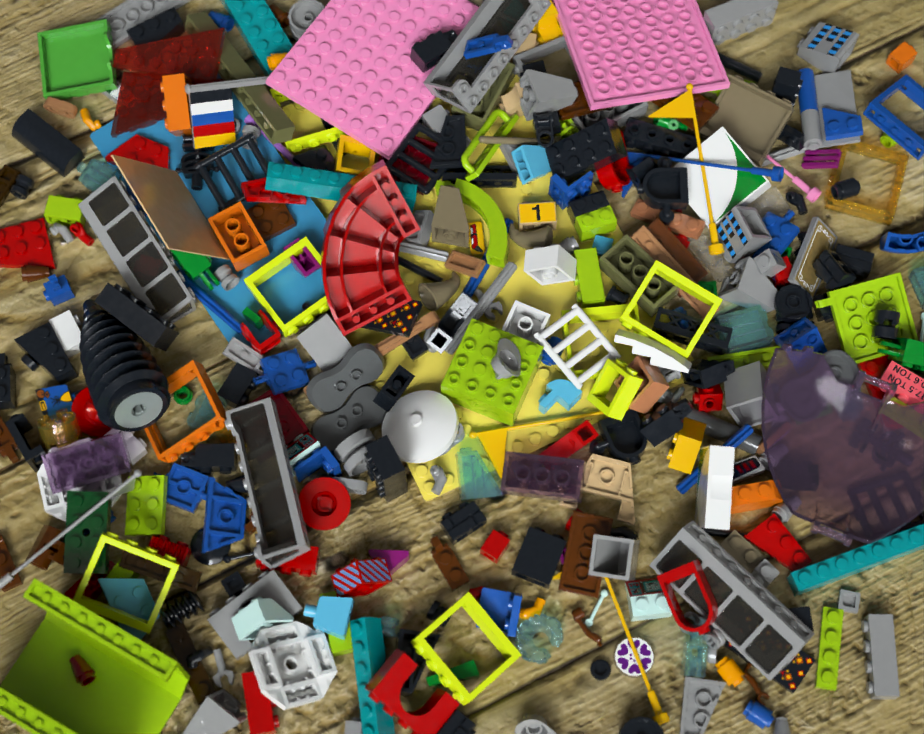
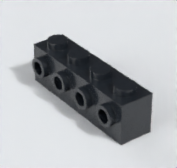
M631 117L628 119L623 134L626 147L636 148L648 154L653 153L659 156L683 159L697 148V141L694 136Z

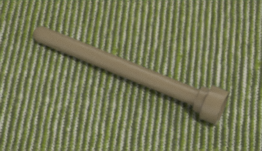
M554 135L552 144L561 141L562 137ZM479 137V142L486 144L539 146L536 138ZM548 137V139L540 138V142L542 144H548L550 142V137Z

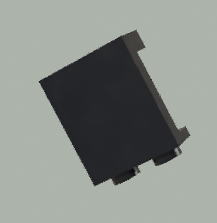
M23 413L13 415L5 424L26 462L35 472H38L47 457V453L41 445L31 449L24 434L33 429L32 424Z
M529 526L511 575L549 589L567 541L558 534L550 535L545 533V530L535 526L532 528Z

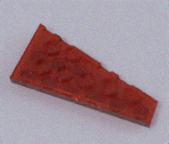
M219 28L116 49L113 67L115 69L164 76L184 73L193 80L216 82L226 29Z

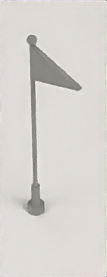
M136 469L131 477H129L126 481H124L121 485H119L116 489L109 493L105 498H103L100 502H98L95 506H93L90 510H88L85 514L78 518L74 523H72L69 527H67L64 531H62L59 535H57L54 539L47 543L43 548H41L38 552H36L33 556H31L13 572H8L6 575H4L0 579V589H2L6 584L13 580L14 575H16L19 571L26 567L30 562H32L35 558H37L40 554H42L45 550H47L50 546L57 542L61 537H63L66 533H68L71 529H73L76 525H78L81 521L88 517L92 512H94L107 500H109L112 497L133 491L136 477H140L142 475V471Z

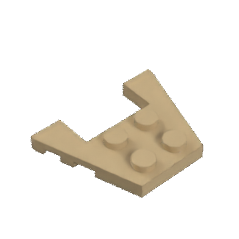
M592 453L559 505L576 510L582 491L619 500L622 502L617 521L635 525L631 463Z

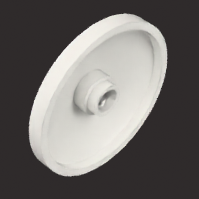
M430 390L415 391L401 397L391 410L386 413L382 424V437L388 436L400 460L408 463L427 462L442 455L452 445L459 428L458 414L452 402L441 393Z

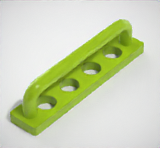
M495 109L463 152L461 163L468 172L465 176L468 182L481 174L501 145L488 144L472 166L468 158L480 143L479 137L487 133L498 116L504 122L494 136L506 137L519 119L516 113L509 116L504 110Z

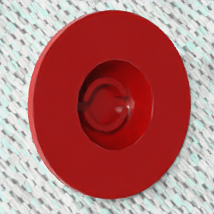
M88 387L80 391L74 398L71 406L73 422L84 434L92 437H103L112 428L103 424L99 419Z
M320 477L310 481L303 487L298 497L304 522L316 530L326 531L340 526L348 517L351 508V499L346 487L338 480L329 477Z

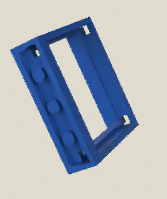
M906 74L873 99L863 115L919 161L924 156V140L881 105L900 90L924 110V88Z

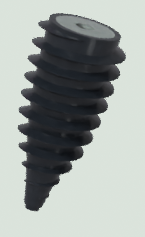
M86 300L83 303L84 321L79 344L80 361L90 397L97 410V415L103 424L116 430L133 432L145 429L157 422L169 408L171 396L168 392L167 378L163 375L162 369L157 365V361L151 355L149 348L145 346L143 340L134 331L113 315L108 314L94 300Z

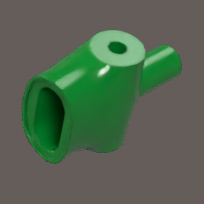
M675 118L653 119L654 125L671 130L678 128L684 131L688 129L686 125Z

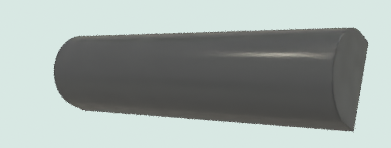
M693 408L686 416L687 418L705 423L704 434L724 443L741 429L737 425L703 411H698L696 408ZM752 433L736 448L755 455L762 436Z

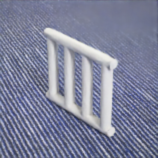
M575 303L571 307L572 310L541 333L537 332L533 336L541 346H544L543 349L579 390L583 386L582 383L603 368L607 358L616 360V358L620 359L621 355L581 307ZM577 315L584 324L552 348L546 338ZM590 330L597 339L564 362L558 353ZM602 344L609 354L577 377L570 368Z

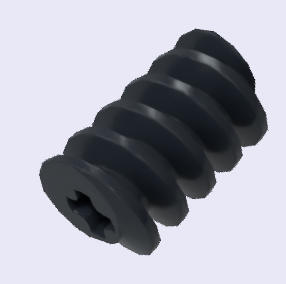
M188 591V598L181 594V601L173 598L174 605L166 602L167 609L161 607L159 613L168 630V624H171L173 627L176 626V619L183 623V616L187 619L191 618L190 612L198 615V608L203 612L205 611L197 593L194 594Z

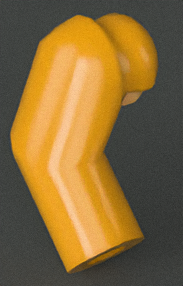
M87 108L80 110L83 122L91 131H96L102 127L98 119L92 120Z
M537 597L533 607L520 609L519 618L524 621L537 619L546 601Z

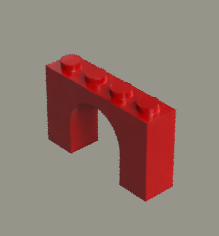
M395 649L364 687L369 692L368 697L378 704L380 702L384 705L382 710L391 717L395 715L398 718L396 722L405 730L408 727L412 731L411 734H437L460 704L448 692L437 688L421 708L415 711H405L400 702V691L404 682L418 665L405 652Z

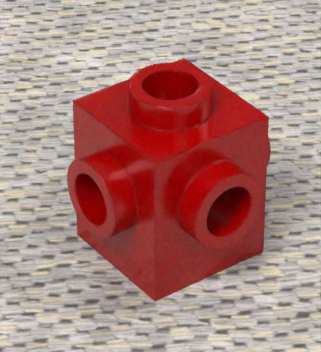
M720 384L707 389L696 387V392H693V403L697 405L698 411H722L723 392Z

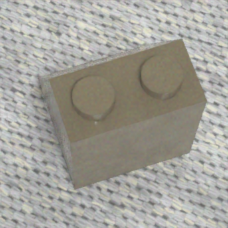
M441 185L431 224L432 241L469 248V226L460 190L452 185Z

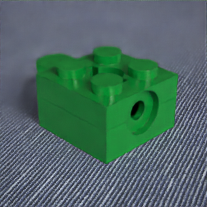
M169 249L172 257L193 282L200 278L207 288L212 291L214 288L204 274L206 273L216 286L220 285L219 281L210 271L212 259L209 256Z
M897 338V340H892V343L886 341L879 342V345L890 348V350L881 348L877 350L878 353L888 355L887 360L894 361L902 367H909L912 370L924 371V342L909 338Z

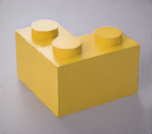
M549 0L551 5L531 31V33L537 34L536 41L539 42V46L563 36L558 24V11L552 0Z
M687 417L683 419V429L674 434L672 443H675L674 449H669L666 458L670 460L669 468L691 475L706 428L705 423Z

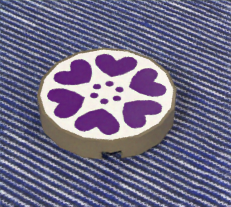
M632 637L647 674L654 664L653 649L646 640L640 637ZM625 638L617 645L614 651L613 661L615 666L624 676L632 678L642 677L629 640Z

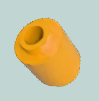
M728 655L715 665L718 669L717 672L728 686L733 684L736 687L744 681L742 676L745 673L734 659H730Z

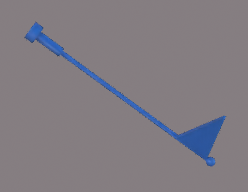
M627 151L629 166L642 157L653 159L663 157ZM669 157L674 162L751 172L754 175L771 177V180L781 182L784 176V168L780 166H774L773 169L745 168ZM631 180L628 185L622 186L623 198H625L633 185Z

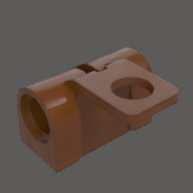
M44 525L26 560L62 531L53 526ZM65 535L30 562V564L41 570H48L52 561L64 566L65 543L62 541Z

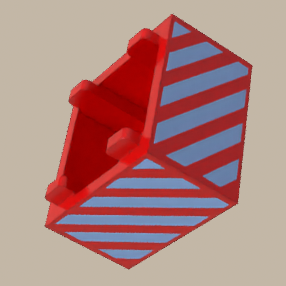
M379 557L368 560L354 558L351 560V564L344 568L336 569V573L331 575L337 597L368 596L392 582L386 558L380 559Z

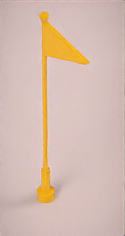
M688 83L686 85L687 92L648 117L693 118L699 159L701 162H704L692 93L693 84ZM701 165L710 219L709 231L712 245L708 246L709 254L718 255L724 253V246L722 243H719L716 223L713 220L705 166Z
M596 411L481 432L471 431L469 437L471 439L476 438V436L479 438L499 478L502 480L507 431L602 415L604 413Z
M561 572L555 575L552 579L560 580ZM602 577L605 578L646 684L647 695L655 713L652 720L659 725L670 721L667 712L663 713L656 693L651 689L609 578Z

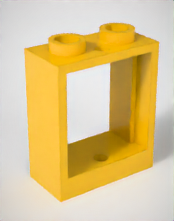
M340 135L334 172L358 175L362 172L341 167L343 153L368 157V167L374 165L375 151L351 136Z

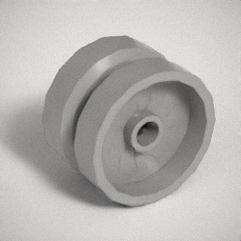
M299 0L289 10L290 30L292 37L296 41L300 39L325 8L321 2L317 0Z
M362 429L350 435L334 451L338 461L345 463L344 469L349 477L358 476L367 471L364 453H366L365 445L375 441V437L369 429Z

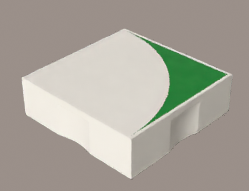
M723 126L701 144L704 162L745 168L757 167ZM698 147L683 159L700 161ZM679 162L673 168H687L688 204L701 220L705 221L706 226L709 228L710 219L701 165ZM705 166L713 220L716 223V227L734 206L745 207L772 187L765 176L754 175L746 171Z
M709 445L699 449L695 522L700 528L730 530L735 447Z

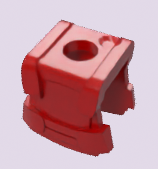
M260 309L258 315L273 334L271 337L259 344L246 324L242 322L240 328L242 335L252 344V349L264 355L281 342V333L274 320L270 321Z

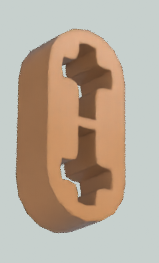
M47 97L43 105L47 111L70 119H74L78 112V108L75 105L52 97Z

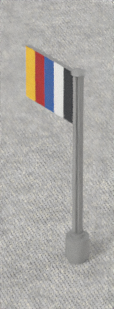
M269 76L193 85L187 83L184 89L186 94L189 95L194 149L227 145L235 142L231 88L266 84V79Z

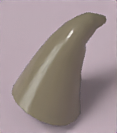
M512 223L510 224L508 231L510 238L518 246L526 250L533 249L534 247H547L553 242L551 226L533 231H519L515 229Z
M453 271L452 277L449 280L420 283L418 291L424 306L428 310L437 311L458 290L460 278Z

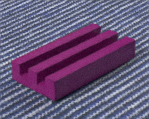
M840 149L805 150L806 156L803 157L804 163L801 166L803 169L838 168L842 152Z

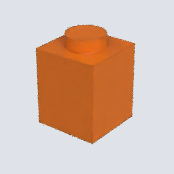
M904 41L889 54L886 63L899 74L913 63L918 52L915 51L913 46Z

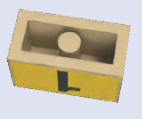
M544 200L538 203L526 201L518 204L519 231H533L547 226H551L552 230H556L555 202Z

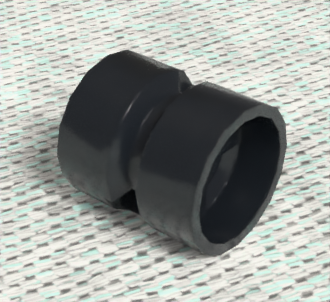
M875 310L874 321L876 325L872 328L871 337L897 340L898 329L896 325L899 324L900 312ZM889 321V325H883V322Z

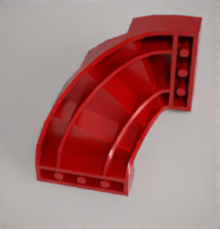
M384 159L356 175L339 191L341 197L330 212L323 228L324 241L321 251V275L328 306L343 336L412 301L410 292L399 273L398 254L400 243L403 239L421 229Z

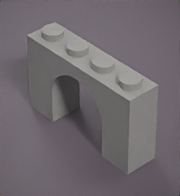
M267 570L258 577L259 581L255 584L249 583L242 589V594L238 597L236 595L232 596L225 602L227 605L221 610L218 607L209 614L208 622L237 660L249 652L252 644L249 640L238 639L231 618L247 602L256 597L272 598L290 613L293 618L303 611L301 605L274 570L271 572Z

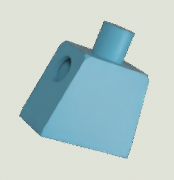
M521 145L511 152L522 185L551 172L545 148L535 145Z
M320 596L317 606L305 605L303 615L314 618L313 626L315 629L345 640L354 601L350 597Z

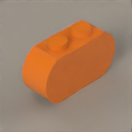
M767 480L733 486L731 514L770 508L782 503L783 498L778 481Z

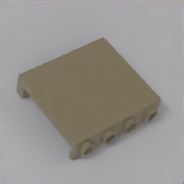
M728 74L730 86L721 91L714 103L719 107V110L699 131V136L706 140L723 126L746 155L757 166L761 167L794 112L792 102L785 98L781 100L775 97L776 95L769 90H766V92L761 90L755 83L750 82L749 84L744 82V79L738 75L732 76Z

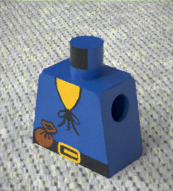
M66 384L35 390L45 423L50 429L72 418L71 406L73 400L82 390L71 393Z

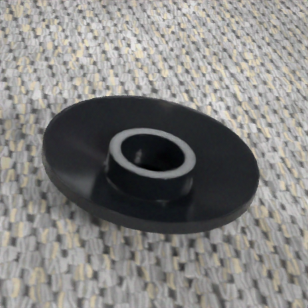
M202 528L195 533L191 540L192 555L201 564L216 565L222 562L223 558L229 554L231 544L201 553L204 529Z

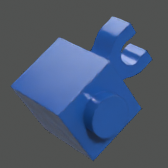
M53 274L48 277V282L43 283L46 289L43 291L47 302L51 300L54 306L75 298L65 275L56 277Z

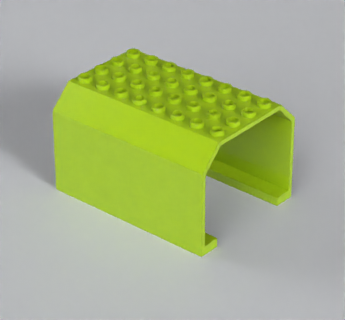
M34 578L23 597L47 612L41 625L0 685V715L32 734H160L183 698L190 675L177 661ZM80 654L95 670L96 678L89 685L81 686L80 683L76 682L69 662L70 658L74 655Z

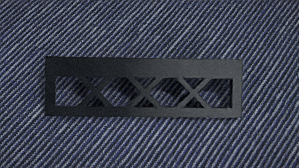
M486 165L481 174L469 181V183L479 188H516L517 173H503L504 171H511L509 165ZM464 167L448 168L446 172H443L442 181H449L452 184H455L457 178L467 181L465 179L467 170Z
M659 307L652 331L668 340L689 345L697 331L696 328L701 325L703 320ZM661 313L668 315L672 321L669 323L660 322ZM685 320L689 323L690 327L686 329L680 328L677 322ZM709 322L706 327L708 333L701 335L695 348L724 355L728 349L733 329ZM718 331L727 333L726 340L717 339L714 333Z

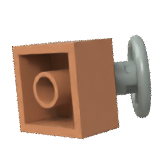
M637 355L628 367L638 372L637 375L643 381L629 409L646 414L657 401L662 404H667L670 401L676 403L684 393L685 388L681 386L672 393L668 390L670 386L659 368L650 365L651 359ZM620 375L614 382L617 389H619L623 379L625 378L622 375Z

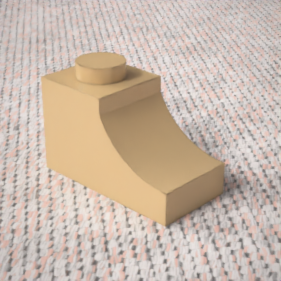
M520 82L515 83L510 92L501 96L500 104H498V108L504 110L509 116L515 113L519 117L524 116L520 106V98H523V88L520 87Z

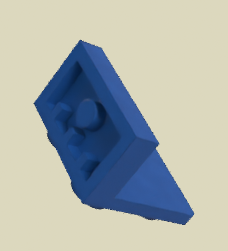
M589 171L570 186H568L564 178H560L556 173L550 177L548 195L563 210L568 206L569 201L578 199L581 196L584 197L590 193L594 173Z
M806 317L774 337L776 344L786 352L796 374L801 373L816 363L821 355L827 352L817 327Z
M326 446L322 449L317 448L311 454L312 456L297 462L293 469L299 483L321 467L324 468L329 477L331 475L333 477L342 476L340 464Z
M483 587L480 606L502 632L507 633V636H516L522 594Z

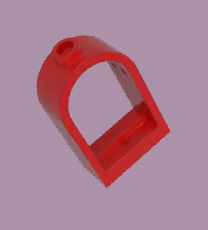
M620 131L625 146L623 131ZM628 156L596 170L602 186L609 191L612 190V193L623 191L622 186L630 183L631 179L625 170L629 167Z
M697 559L658 575L657 579L676 623L686 631L698 632L699 636L710 632L709 626L714 623L718 615V605L699 560ZM694 573L709 609L708 619L703 625H694L686 620L670 583Z

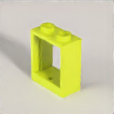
M607 358L586 399L606 416L622 421L643 379L637 375L638 372L636 370L626 367V362L618 358L616 360ZM620 373L625 378L612 402H610L605 397L617 374Z

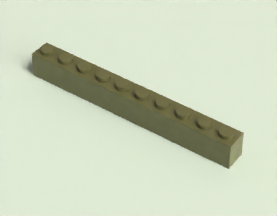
M207 12L187 15L184 29L224 81L257 77ZM263 84L231 88L234 95L272 144L292 140L295 131L294 123L288 118L284 110L281 109Z

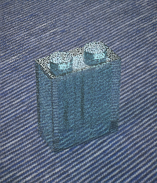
M761 305L717 316L715 324L733 329L726 354L755 350L771 344L774 332L768 326L767 314L765 310H762ZM718 331L720 340L725 341L727 333Z

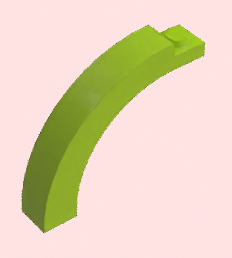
M457 178L455 184L449 181L437 180L435 184L437 196L439 195L441 185H452L459 188L462 202L473 208L483 218L490 232L489 246L486 253L487 264L504 268L508 260L509 241L504 217L495 201L482 189L465 180Z

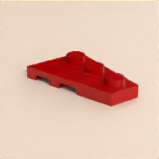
M266 177L241 182V189L248 202L306 204L307 201L304 195L265 190Z
M775 513L744 536L748 542L750 541L756 545L758 549L772 556L778 563L792 572L802 569L812 562Z

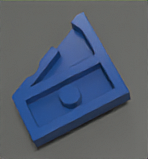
M822 108L826 141L863 135L861 116Z

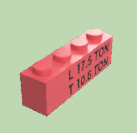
M891 361L876 386L880 387L883 392H888L905 404L914 407L917 412L924 414V379L896 362Z

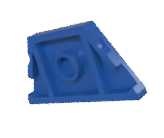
M214 477L208 478L201 553H206L244 539L247 500L235 494L227 486L224 487L216 482Z

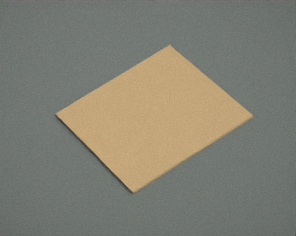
M111 155L167 249L230 260L207 219L175 170Z

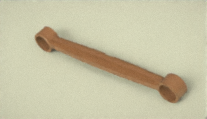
M435 310L431 311L415 322L409 338L393 334L374 346L384 356L423 330L433 327L441 320ZM305 386V387L303 388V391H304L305 394H306L307 386Z

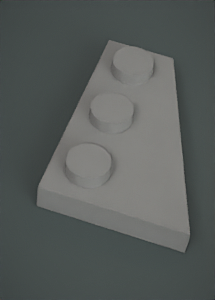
M685 676L679 734H704L726 682Z

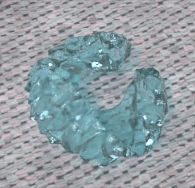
M541 613L540 615L535 614L534 617L530 616L528 619H524L523 623L517 628L514 641L516 642V649L522 654L524 660L545 664L551 658V653L547 649L538 648L534 645V635L539 632L545 633L549 638L551 646L560 647V644L563 642V631L561 623L557 618L547 617L544 613Z

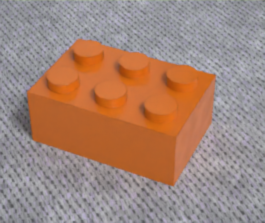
M184 73L162 76L163 82H160V88L165 97V100H162L163 110L167 114V118L164 120L166 130L168 129L176 137L183 136V134L192 135L189 95L186 94L184 89L187 83L192 85V80Z
M241 201L207 219L236 272L270 255L267 245Z

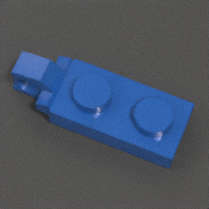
M498 33L467 40L463 56L466 59L496 53L501 51V49L506 50L512 47L513 40H511L509 35L503 36L498 35Z

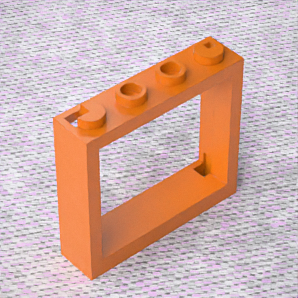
M195 360L190 361L167 377L168 392L171 395L198 377L216 416L169 449L156 423L145 428L144 430L158 460L166 463L176 461L181 454L191 451L196 444L207 440L209 435L225 427L224 419H227L225 409L203 364Z

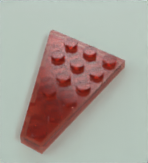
M123 72L111 130L112 138H117V135L126 132L131 133L137 129L152 126L157 121L167 118L166 111L163 110L162 100H165V97L160 88V82H163L162 76L166 75ZM189 77L192 80V85L224 81L223 79Z

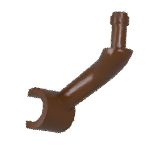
M577 607L571 611L574 621L579 624L586 636L597 642L598 647H601V636L592 632L582 620L586 617L583 610Z
M748 662L745 669L742 670L745 673L743 677L757 694L755 701L765 706L760 697L768 700L769 695L762 692L754 677L748 673L749 668L752 666Z

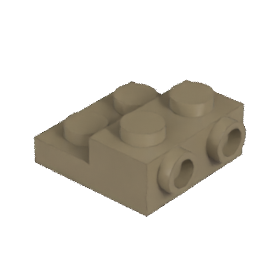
M736 530L720 544L749 573L764 558Z

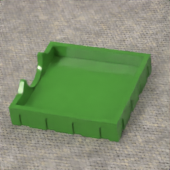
M107 19L37 33L43 97L45 99L52 97L65 100L72 97L86 96L91 93L96 94L118 89L114 51L112 48L111 25Z

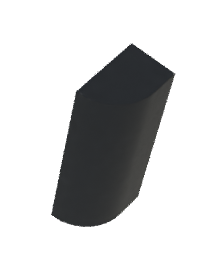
M29 108L17 119L13 126L12 137L64 178L85 158L78 146Z

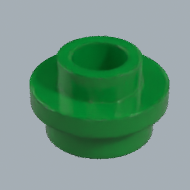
M183 386L174 392L173 397L177 404L187 405L193 399V392L189 387ZM182 394H187L186 398H180Z

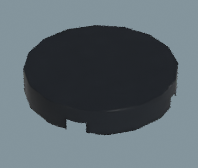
M790 284L783 286L774 298V308L777 314L782 319L790 322H798L802 318L807 317L813 307L810 293L799 285Z

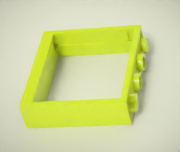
M270 89L272 97L280 107V102L290 100L275 89ZM334 127L286 141L285 144L291 153H296L305 148L317 147L322 143L334 142L340 138V135H349Z
M306 236L244 279L246 287L271 320L276 322L285 338L293 333L296 334L304 324H310L314 321V317L320 313L324 314L330 309L326 296L284 324L256 287L291 263L290 257L292 255L295 258L298 257L299 254L303 253L302 248L305 246L321 266V255Z
M656 260L619 319V322L622 323L621 325L626 330H633L644 337L657 341L687 359L721 304L722 299ZM654 274L659 275L711 307L685 350L629 317V314Z
M636 303L629 317L640 323L638 305ZM629 304L581 309L592 322L620 319ZM561 310L560 318L570 310ZM577 315L562 326L563 340L569 336L568 324L583 323ZM571 344L565 348L566 361L573 357ZM574 366L570 368L577 377L588 370H574ZM600 369L589 379H593L596 381L602 369Z
M107 531L106 534L102 532L73 601L94 613L150 634L178 570L179 562L176 561L177 558L169 554H165V556L157 554L158 551L154 548L146 546L144 549L139 547L138 542L127 538L124 541L119 539V535ZM105 543L170 568L148 621L83 596V592Z
M470 592L463 595L410 641L416 649L415 652L418 655H422L426 660L427 667L437 673L441 684L446 688L448 687L453 693V698L457 699L463 706L470 703L521 656L520 652ZM461 606L506 659L470 693L424 639Z

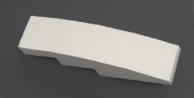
M618 329L615 334L614 342L633 346V354L651 357L650 365L686 373L691 368L692 363L657 341L622 329Z

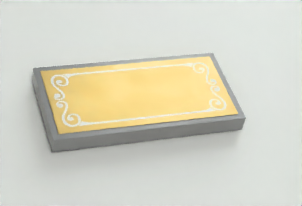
M819 217L812 218L788 278L792 285H799L805 291L807 290L812 299L816 295L821 279L815 275L816 270L812 264L824 250L833 251L838 239Z

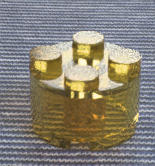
M67 408L57 410L54 415H44L37 418V428L45 449H51L50 445H56L57 448L64 447L78 440L77 436L82 437L75 412H68Z

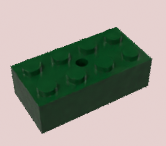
M67 491L66 528L110 492ZM112 498L65 534L63 573H85L102 532L106 534L107 531L110 532ZM86 528L90 530L89 536H84ZM104 544L92 574H108L110 544Z

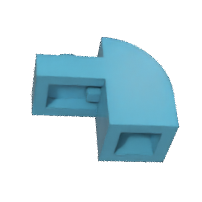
M553 380L546 385L545 392L547 393L539 399L538 410L545 414L558 402L569 411L581 399L583 391L578 390L568 380Z

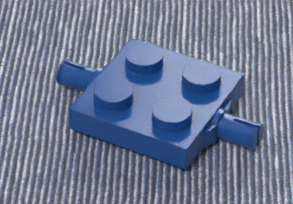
M789 209L783 217H779L769 211L765 214L762 221L772 240L758 249L752 255V258H755L768 248L779 251L780 255L783 254L800 232L798 226L789 222L795 215L793 211Z
M296 348L261 358L260 365L263 369V375L253 377V382L255 385L266 382L271 388L273 396L307 386L310 380L306 370L316 367V362L314 359L303 362Z
M173 463L171 470L166 474L168 476L166 503L194 514L199 503L202 500L206 501V488L210 476Z

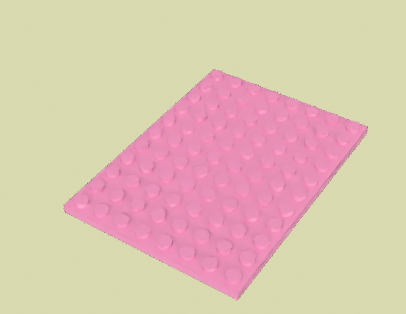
M330 0L266 79V84L389 160L436 98L423 83L435 66L423 73L410 58L412 46L417 42L424 41L430 34H435L438 31L445 33L454 30L459 36L479 7L468 0Z
M552 0L558 11L557 19L590 110L677 97L688 91L686 89L688 83L693 84V94L727 89L730 86L729 79L696 0Z

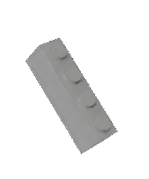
M868 614L861 623L862 632H865L863 651L867 653L865 672L868 673L869 681L866 683V691L870 694V699L895 700L900 696L893 614Z

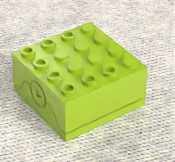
M472 318L442 381L441 394L454 404L506 425L513 426L541 364L544 346ZM502 338H507L516 345L520 352L521 374L498 380L495 378V371L491 366V360L497 353L498 341Z

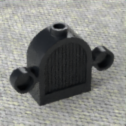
M663 156L658 159L656 168L646 174L643 183L637 184V193L641 194L643 201L649 207L663 209L660 211L658 218L665 225H669L674 219L672 210H686L689 203L687 168H671V159Z
M626 411L622 421L611 417L599 421L598 429L603 440H593L589 447L591 455L592 453L603 455L605 448H607L613 459L629 462L631 465L641 462V456L647 445V438L640 432L641 420L637 411Z

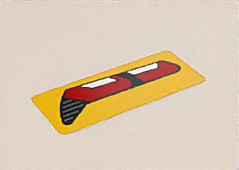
M470 222L468 226L471 255L484 254L486 251L482 222Z

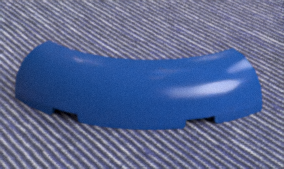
M924 231L913 235L887 232L881 237L879 248L881 251L897 254L924 251Z

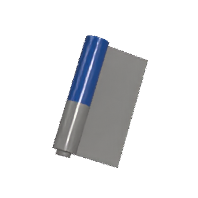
M809 68L798 70L802 72L800 79L803 80L798 100L802 133L804 134V147L809 150H817L819 148L859 143L860 136L826 141L822 108H828L857 115L851 70L814 75L813 70Z

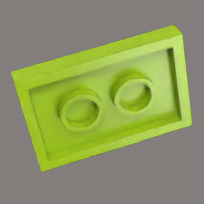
M148 475L136 477L134 490L127 492L126 536L165 535L168 476Z

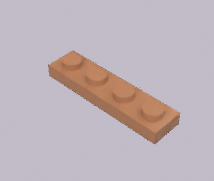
M638 198L630 215L633 218L651 224L658 218L660 211L663 209L651 208L642 199ZM672 210L674 219L671 224L666 226L673 232L698 240L706 226L705 221Z

